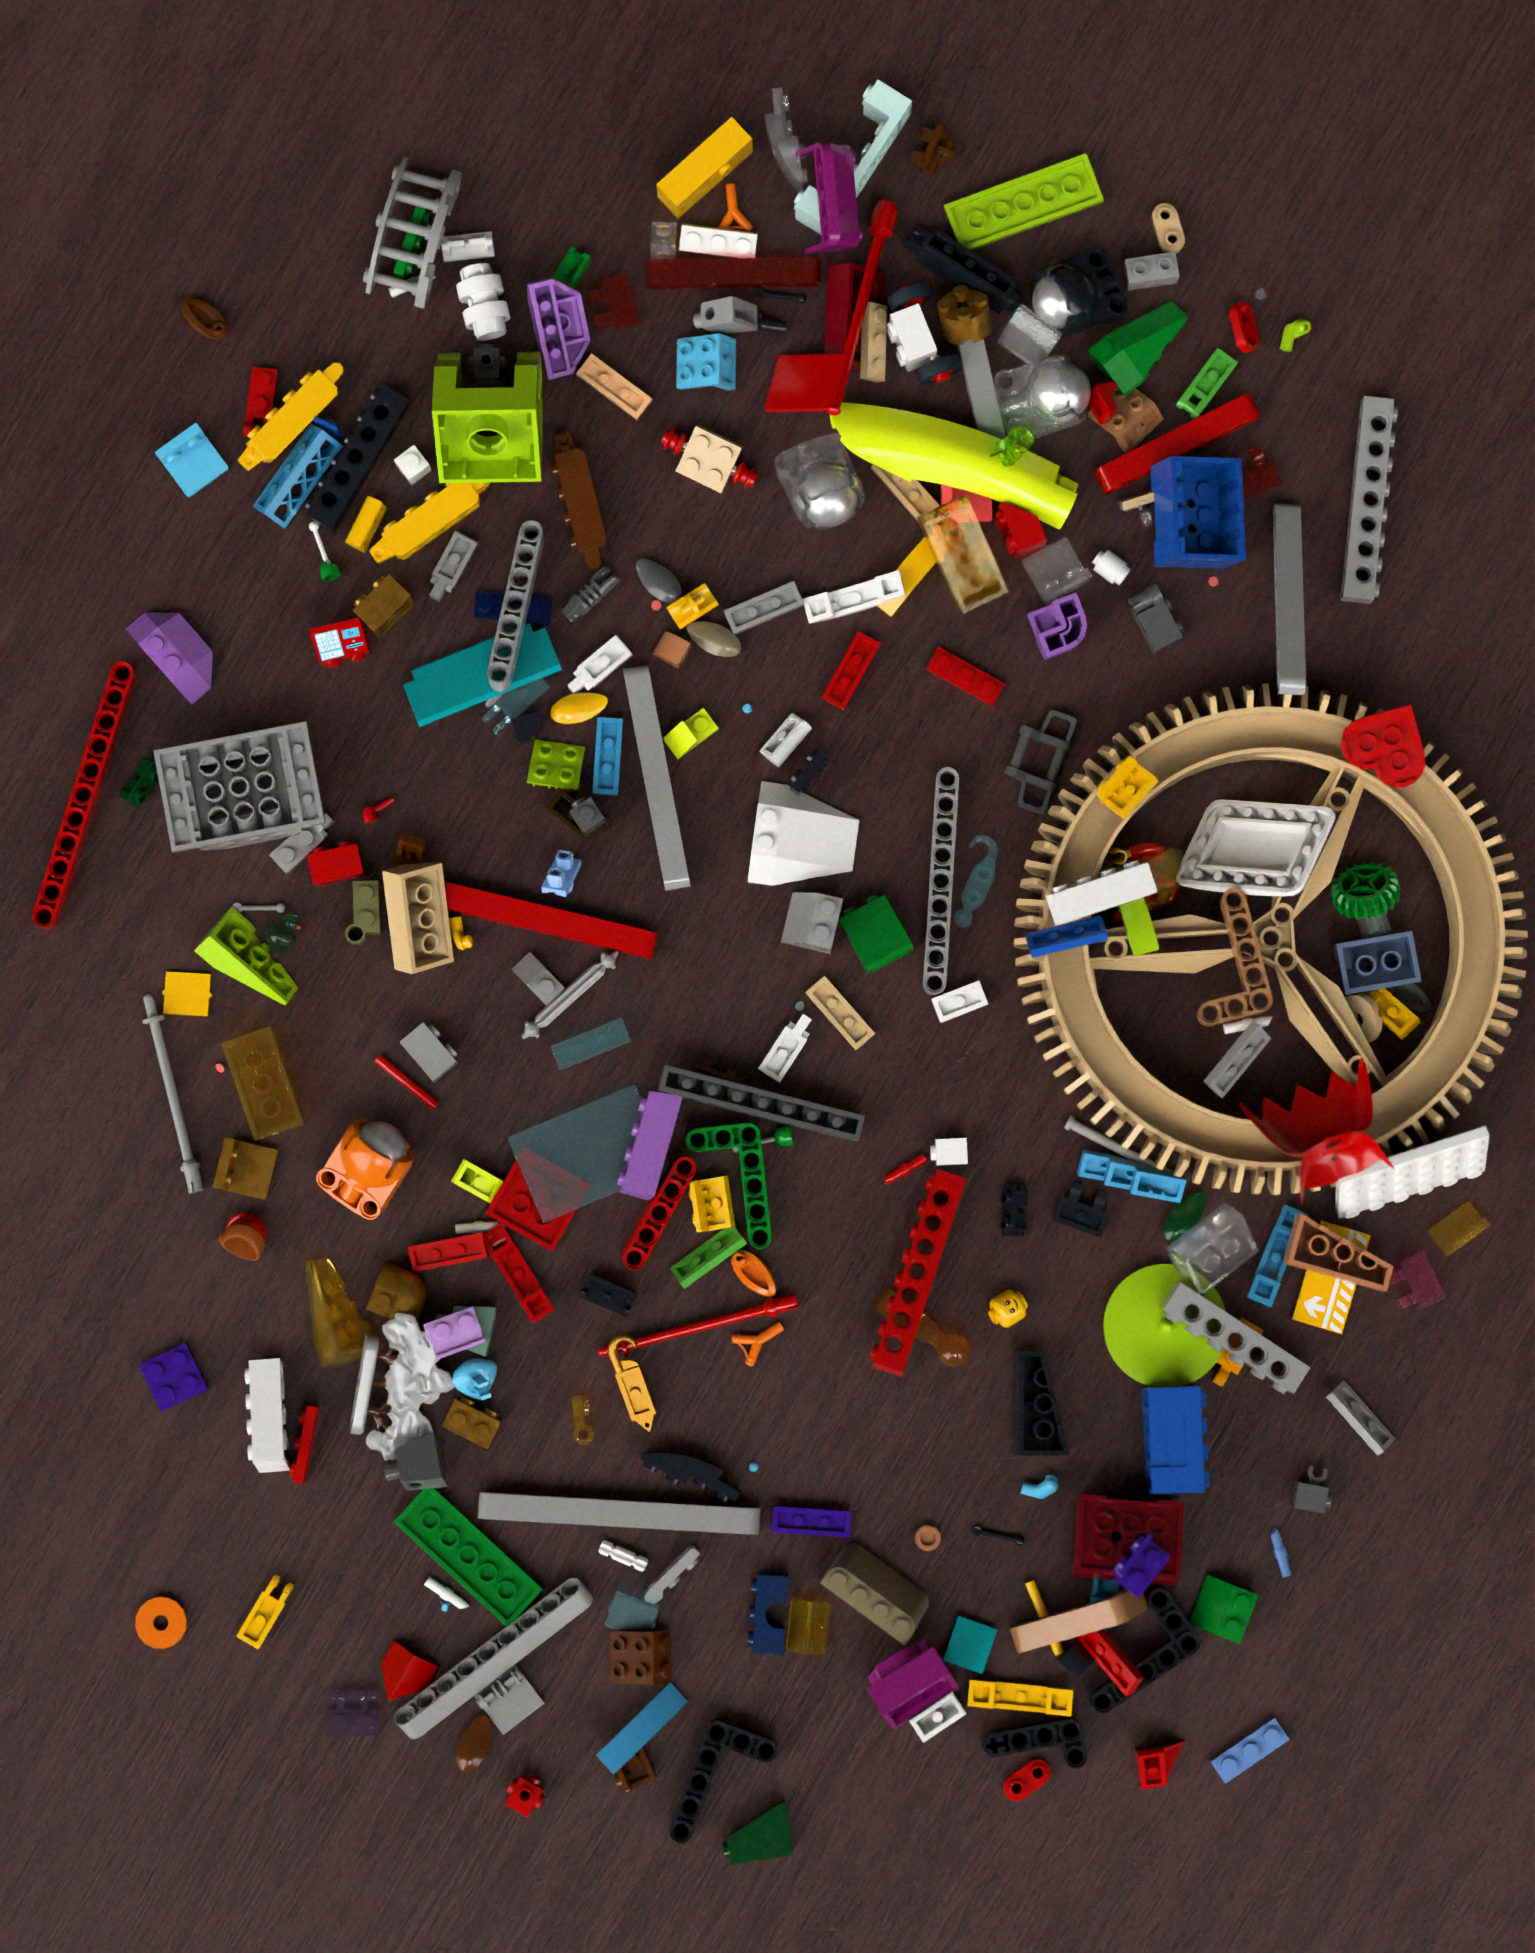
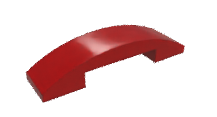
M500 1223L486 1232L485 1239L488 1252L503 1273L532 1324L555 1311L503 1224Z

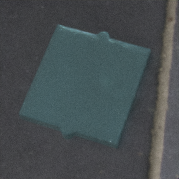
M617 1591L612 1605H609L607 1609L609 1614L605 1626L616 1631H651L656 1625L655 1618L660 1606Z

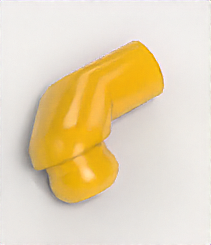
M449 918L451 936L459 950L471 948L473 946V938L471 935H464L462 918Z

